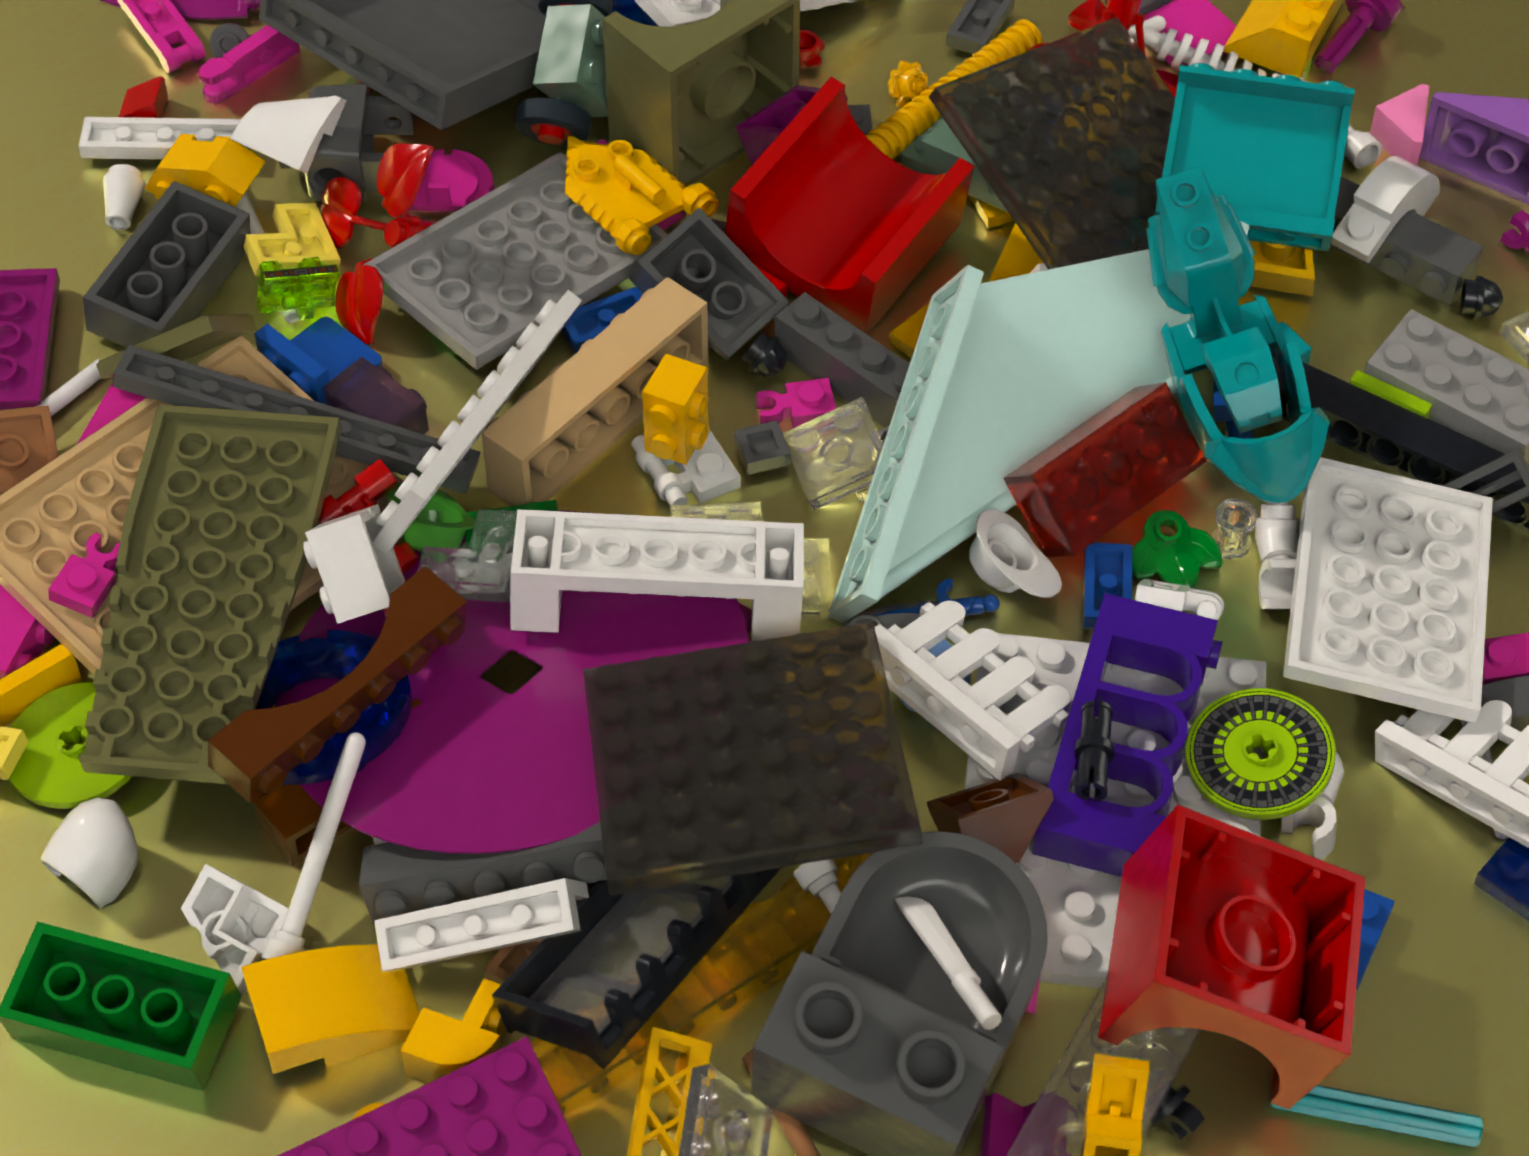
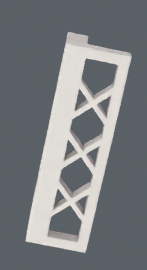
M563 878L374 920L382 971L394 972L581 931L576 900L589 898L587 883Z

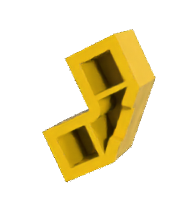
M180 134L154 171L145 189L154 194L159 200L172 182L176 181L236 207L266 161L239 142L230 139L231 137L216 136L213 141H198L195 134Z

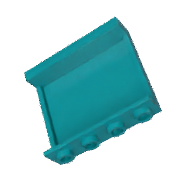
M1194 63L1190 66L1180 65L1162 177L1201 165L1214 195H1224L1226 201L1231 202L1239 221L1249 225L1247 237L1250 241L1329 252L1355 88H1347L1344 84L1337 81H1323L1320 84L1303 82L1300 78L1292 75H1280L1276 78L1258 76L1256 72L1248 69H1237L1233 72L1215 70L1211 65L1204 63ZM1158 198L1155 215L1159 214Z

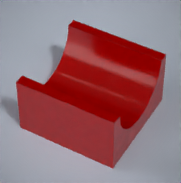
M831 76L730 189L725 235L753 264L784 282L787 290L798 297L804 292L868 335L959 227L975 166L960 157L947 173L930 175L916 172L895 162L880 151L858 127L847 105L845 85Z
M1177 805L1123 866L1098 1038L1118 1045L1123 1040L1137 1033L1172 1027L1202 1029L1233 1037L1261 1052L1274 1065L1270 1103L1290 1109L1351 1056L1366 877Z

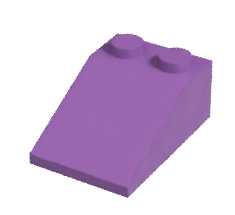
M1436 92L1432 97L1419 158L1529 204V99Z

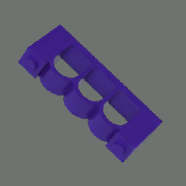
M1104 594L1048 784V788L1052 789L1054 800L1035 833L1032 854L1122 877L1124 864L1168 816L1173 793L1172 777L1176 775L1182 764L1188 736V721L1196 710L1206 669H1216L1223 644V641L1214 639L1218 620ZM1110 663L1169 678L1180 685L1183 691L1170 696L1156 695L1103 682L1107 665ZM1094 701V715L1098 717L1099 701L1106 702L1114 710L1112 721L1151 730L1160 734L1168 741L1169 745L1155 751L1141 750L1113 743L1115 753L1113 760L1108 766V778L1145 789L1155 799L1150 805L1128 807L1103 800L1094 801L1092 797H1090L1089 801H1085L1076 796V793L1071 792L1078 771V760L1074 756V747L1081 735V708L1085 703Z

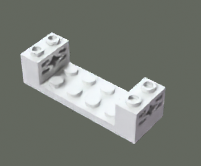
M517 510L510 571V630L559 633L562 591L572 590L752 599L751 642L799 644L804 589L803 523Z

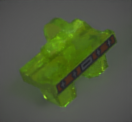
M319 257L304 258L298 263L297 268L283 269L277 260L262 262L259 266L257 279L259 288L256 306L260 313L295 309L300 320H311L314 317L315 308L335 306V287L340 278V271L336 264L324 265Z

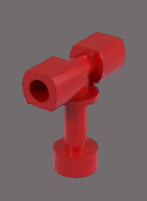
M381 459L354 477L356 485L341 496L334 499L330 494L324 499L318 525L377 505L376 501L398 486L396 478ZM396 543L393 547L402 574L413 567L420 559L409 543H404L400 546Z

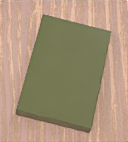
M249 314L204 315L134 346L184 361L234 340L240 335L243 336L257 330L253 316ZM126 349L98 361L99 363L96 365L101 379L113 378L114 371Z

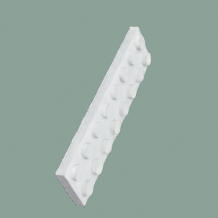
M567 290L557 304L551 299L547 301L534 319V321L540 324L539 327L532 322L528 325L515 343L517 345L515 347L512 345L497 365L498 369L496 371L492 370L478 389L477 395L482 399L473 394L457 416L462 424L460 425L455 420H452L437 440L438 445L442 449L438 450L432 446L419 462L416 469L422 473L420 477L411 472L399 487L395 496L401 500L400 504L391 500L375 522L382 529L372 542L374 547L385 555L391 551L480 437L481 432L485 430L488 423L494 419L544 355L582 302L579 297Z

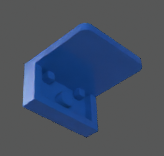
M330 317L318 319L291 340L287 339L268 323L254 333L257 350L314 401L329 406L334 405L379 371L383 365L382 358L377 352Z

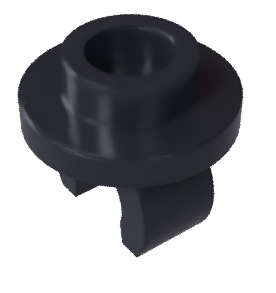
M1168 1084L1147 1105L1153 1112L1147 1122L1154 1128L1163 1121L1166 1129L1179 1141L1188 1133L1192 1134L1205 1118L1195 1106L1183 1100L1190 1092V1089L1185 1084L1176 1090Z

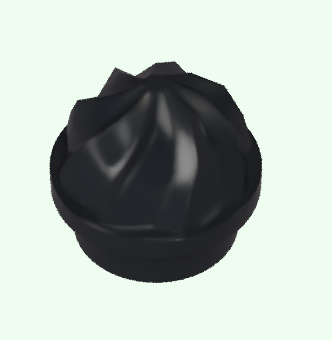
M1477 276L1475 280L1464 279L1460 302L1461 314H1471L1473 319L1494 315L1503 302V295L1498 285L1485 279L1483 276Z
M763 331L741 358L750 366L748 371L751 373L755 372L766 378L775 376L783 371L787 361V352L780 344V339L777 336L772 339Z

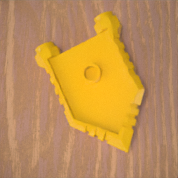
M568 136L565 194L577 205L584 207L583 211L592 216V219L597 223L601 224L603 229L610 232V235L615 238V245L625 253L635 256L644 253L652 241L649 228L682 210L691 215L699 207L710 218L716 212L719 204L716 199V193L709 186L697 183L687 187L678 181V178L673 174L669 173L664 166L657 164L658 161L647 151L633 149L632 145L625 140H615L608 145Z

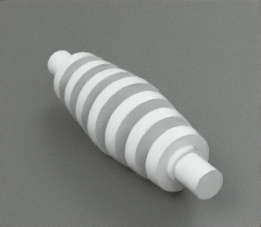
M1147 26L1143 31L1144 44L1155 48V51L1158 52L1156 59L1162 63L1167 54L1172 56L1170 68L1175 71L1178 70L1182 61L1187 63V66L1194 63H1204L1211 65L1215 70L1233 72L1238 69L1234 67L1239 56L1235 52L1231 51L1225 62L1220 60L1225 46L1219 43L1215 45L1211 55L1205 54L1209 43L1207 39L1201 38L1194 49L1190 47L1194 35L1185 33L1181 42L1175 40L1178 30L1169 28L1168 32H1163V34ZM1245 59L1240 69L1251 70L1253 64ZM1259 68L1257 74L1258 76H1266L1267 72Z

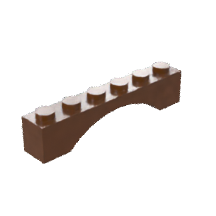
M424 566L391 593L388 615L378 640L366 658L348 676L327 690L299 702L268 709L245 710L208 740V766L250 804L263 793H273L283 784L287 773L301 762L307 764L321 752L324 743L337 732L343 734L351 729L359 719L361 712L373 702L380 704L386 700L395 689L396 683L409 673L414 675L420 672L436 650L444 644L450 646L455 643L466 628L467 601L428 567Z

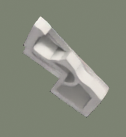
M338 96L258 103L241 119L230 139L292 168L308 173L323 134L332 136L346 100Z
M205 864L181 910L190 926L197 928L200 932L202 946L209 958L216 960L222 971L231 974L242 995L247 990L241 967L263 961L261 957L267 939H273L276 930H282L289 908L228 874Z

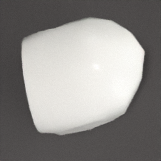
M94 798L80 803L69 812L48 842L40 860L53 875L60 877L62 873L93 900V904L102 909L113 902L129 882L138 863V849L128 817L118 803L113 800Z

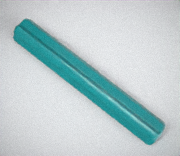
M1316 1085L1290 1109L1271 1103V1106L1276 1109L1469 1147H1477L1483 1134V1119L1480 1116L1322 1085Z

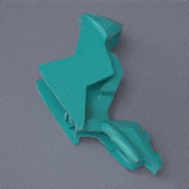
M1201 165L1156 179L1159 214L1148 218L1149 227L1146 229L1153 287H1157L1159 295L1169 308L1182 314H1190L1191 316L1190 320L1170 328L1168 323H1166L1161 329L1171 379L1191 432L1206 460L1219 469L1236 486L1262 501L1277 504L1289 502L1295 499L1307 487L1325 446L1330 424L1329 418L1320 407L1311 408L1305 371L1297 342L1295 340L1287 343L1266 298L1254 295L1255 301L1242 305L1238 304V299L1246 294L1254 281L1255 261L1253 256L1255 252L1231 202H1227L1224 195H1214ZM1274 347L1287 397L1291 426L1271 436L1255 439H1241L1222 435L1204 404L1191 373L1208 368L1239 432L1243 433L1282 420L1278 377L1270 352V348Z

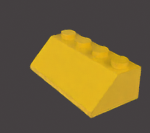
M1252 0L1225 44L1223 52L1230 54L1233 51L1241 59H1246L1249 62L1284 75L1301 78L1345 0Z

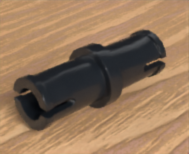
M1094 701L1085 703L1081 708V735L1074 747V756L1078 760L1075 793L1076 796L1085 801L1090 800L1091 783L1095 787L1094 801L1103 800L1108 794V766L1113 760L1115 746L1110 741L1114 710L1110 704L1099 701L1098 718H1095Z

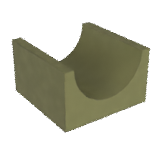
M720 0V10L712 16L699 22L674 27H660L638 23L622 16L617 11L603 18L609 143L615 140H625L632 145L633 149L647 151L658 161L657 164L664 166L669 173L673 174L678 178V181L687 187L743 153L745 148L735 126L799 85L800 0Z

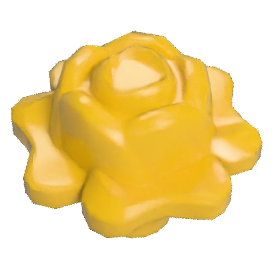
M902 60L898 64V69L890 72V79L887 84L889 95L892 98H896L895 103L899 108H903L905 104L911 102L913 98L928 89V75L925 72H921L922 65L920 62L910 64Z

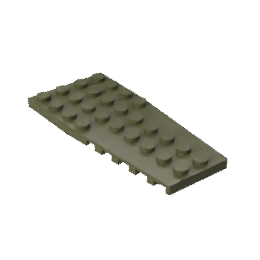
M158 404L122 530L116 562L118 578L116 586L111 588L108 604L111 610L108 628L103 630L101 640L104 650L100 670H96L93 682L96 691L92 711H88L85 724L88 732L84 754L79 755V761L85 772L228 784L208 766V740L245 710L256 709L307 563L303 545L305 541H308L305 532L319 524L342 431L339 417Z

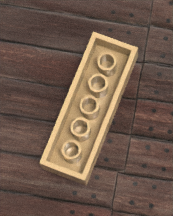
M666 277L656 287L646 290L639 301L625 313L615 316L609 326L594 339L584 342L579 351L563 365H557L553 368L548 377L532 391L522 394L517 403L501 417L491 420L485 430L481 432L488 491L509 506L548 501L643 419L642 391L665 353L702 366L709 362L707 302L669 277Z

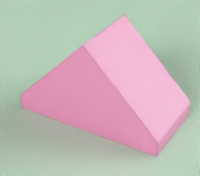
M1420 84L1377 105L1370 134L1374 136L1382 145V149L1390 156H1399L1416 166L1423 144L1430 86Z

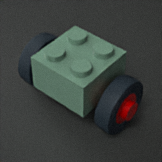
M538 0V8L546 18L533 84L549 98H529L523 100L519 104L516 113V129L530 139L550 145L567 146L568 136H574L579 140L587 141L591 128V117H608L603 18L612 13L613 0Z

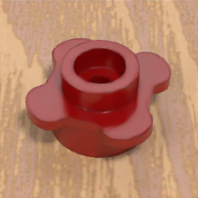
M800 30L799 67L816 68L821 65L822 59L819 55L820 51L824 50L825 43L812 31Z

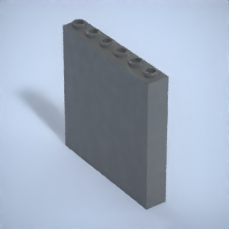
M261 0L259 14L260 21L362 83L367 84V86L440 130L535 86L533 81L546 18L538 8V0Z

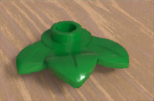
M1160 510L1150 515L1143 528V538L1132 548V573L1136 580L1147 579L1158 574L1164 582L1193 588L1197 581L1200 567L1204 569H1217L1222 566L1223 562L1219 546L1207 532L1189 527L1187 521L1180 514L1170 510ZM1168 526L1172 528L1175 535L1165 536L1160 531V527Z

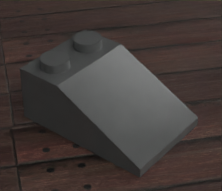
M700 207L638 260L629 277L642 293L656 287L666 277H669L706 301L708 305V347L726 360L790 303Z

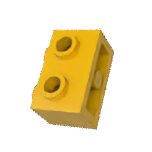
M665 353L642 391L645 451L653 453L661 459H670L686 465L695 449L701 450L709 433L708 367Z

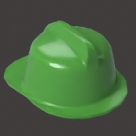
M403 482L397 483L398 486L386 494L389 502L393 500L400 504L401 500L395 496V493ZM438 489L401 538L403 543H409L414 550L419 551L425 558L436 565L444 564L449 553L456 552L460 548L466 530L475 527L476 520L467 514L456 500Z

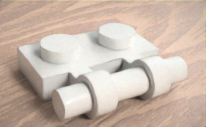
M710 429L705 445L701 450L695 449L686 465L670 459H661L653 453L645 451L644 435L635 437L631 443L637 453L635 457L636 462L642 471L650 473L655 481L654 490L661 500L668 501L673 510H680L686 506L688 499L685 494L693 492L701 504L741 488L740 474ZM674 463L680 473L670 472L667 466Z
M1143 579L1137 584L1135 601L1177 611L1194 612V615L1218 620L1224 610L1222 597L1212 591Z

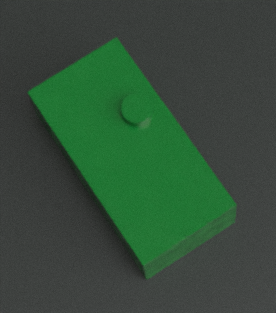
M37 921L1 1002L0 1022L13 1039L204 1091L242 996L230 973Z

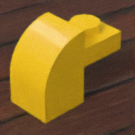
M483 978L462 1021L423 1007L400 1050L405 1075L425 1083H430L501 1049L500 1035L505 1025L492 994L502 984Z
M1094 1053L1090 1088L1087 1093L1080 1156H1140L1142 1117L1149 1077V1061Z

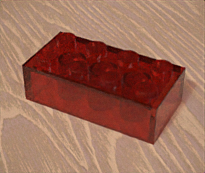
M1163 382L1135 387L1003 479L1043 554L1047 558L1074 556L1206 463L1207 460L1167 383Z

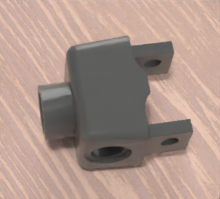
M367 84L320 85L313 87L309 92L308 98L338 96L345 99L346 103L332 136L323 134L308 173H305L308 194L313 200L321 201L325 185L333 178L343 177L353 180L358 185L362 194L361 203L367 204L368 192H378L376 183L380 161L384 153H374L373 151L375 135H414L413 113L385 96H370ZM389 117H396L398 120H391ZM278 161L281 169H295Z

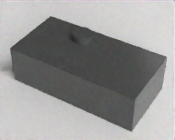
M173 181L84 295L86 330L128 348L129 345H137L197 319L246 254L243 246L246 234H250V213Z

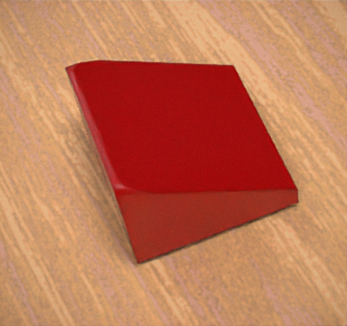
M156 77L127 89L119 117L162 118L168 99L164 77Z

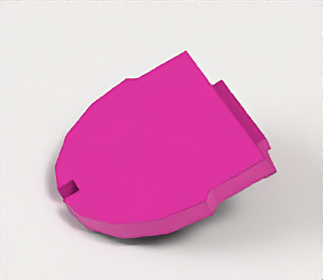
M444 149L433 150L419 191L409 211L456 212L494 190L492 171L482 159L466 151L452 149V155H445Z

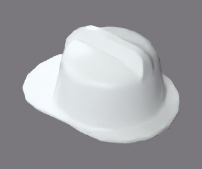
M986 510L978 516L976 521L977 536L970 547L969 559L980 579L1000 592L1011 593L1022 589L1029 594L1041 598L1054 597L1060 592L1062 582L1058 571L1033 543L1020 523L1010 515L999 510Z

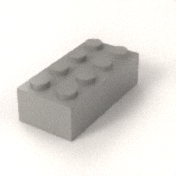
M1411 309L1366 362L1364 373L1433 404L1429 419L1504 454L1522 447L1525 453L1524 458L1528 464L1529 369Z

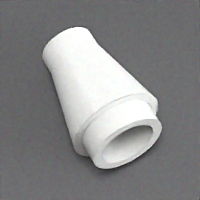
M116 164L111 166L108 173L103 177L106 209L105 223L112 229L125 230L131 226L133 214L145 189V182L142 179L141 171L136 167L127 164Z

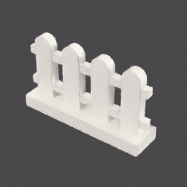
M944 601L936 607L931 602H927L921 606L919 614L921 617L903 629L899 628L896 624L889 629L879 624L868 631L865 637L860 665L999 781L1014 771L1019 748L1026 753L1034 747L1036 740L1034 736L1052 723L1058 728L1067 723L1069 716L1067 711L1071 701L1070 692L1060 685H1049L1041 691L1031 684L1035 673L1034 663L1022 656L1013 657L1006 662L1002 661L996 656L1000 644L999 635L987 628L977 629L971 634L966 632L962 628L966 613L965 608L956 601ZM946 638L955 644L937 657L928 651ZM980 666H983L990 672L972 686L963 680L964 677ZM1016 694L1026 701L1007 715L998 708Z
M1492 700L1484 704L1476 722H1468L1451 741L1440 736V734L1455 718L1417 710L1410 718L1401 715L1395 723L1386 719L1375 730V762L1529 848V784L1523 781L1529 775V725L1522 732L1511 727L1512 709L1506 702ZM1499 739L1509 746L1491 764L1481 757Z

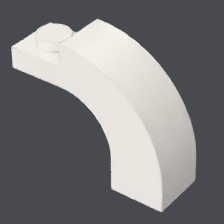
M1399 156L1387 158L1368 175L1354 193V204L1334 231L1331 244L1369 264L1403 215L1410 210L1421 216L1425 215L1440 193L1438 177Z

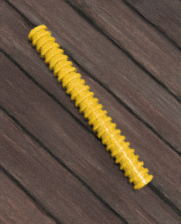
M1018 20L1013 26L1007 28L1005 32L999 34L997 38L983 46L980 51L975 52L972 57L967 58L962 64L956 66L954 70L948 72L937 83L932 84L929 89L924 90L919 96L913 98L911 102L905 104L902 109L897 110L894 115L889 116L885 122L878 124L876 128L870 130L865 136L880 151L894 160L896 156H899L907 146L953 106H960L957 96L962 90L969 87H978L979 90L983 89L985 91L990 88L994 81L1006 76L1017 65L1030 58L1028 56L1030 48L1043 43L1040 31L1029 20Z

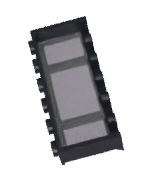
M677 796L664 810L670 829V868L598 881L588 891L589 898L581 899L576 904L581 931L543 939L492 994L507 1032L512 1034L514 1031H518L587 1055L605 1070L785 865L771 822Z

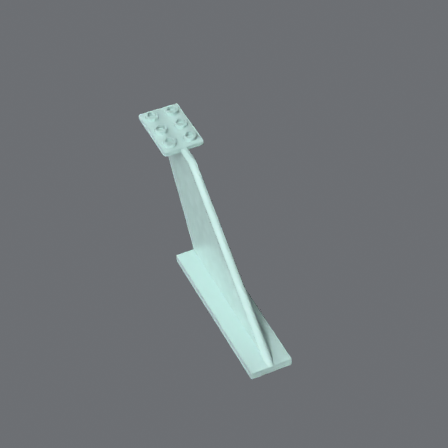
M1241 221L1240 223L1247 235L1249 225ZM1149 249L981 283L984 272L967 265L932 295L827 615L828 617L845 623L871 607L888 593L975 534L976 521L981 513L986 510L1007 512L1177 394L1171 379L1161 329L1166 323H1168L1169 328L1190 320L1191 316L1190 314H1182L1169 308L1159 295L1157 287H1153Z

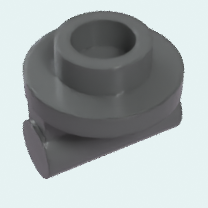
M225 23L218 26L212 32L210 49L215 58H222L225 53L252 35H249L238 24Z

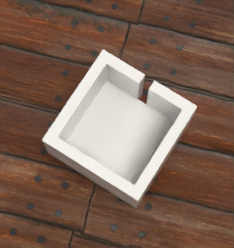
M378 504L326 521L305 532L308 541H305L303 545L307 561L312 569L318 568L324 585L320 587V597L323 606L328 614L334 613L337 624L389 607L391 593L405 583L394 548L385 555L372 545V542L382 529V527L375 523L381 515Z

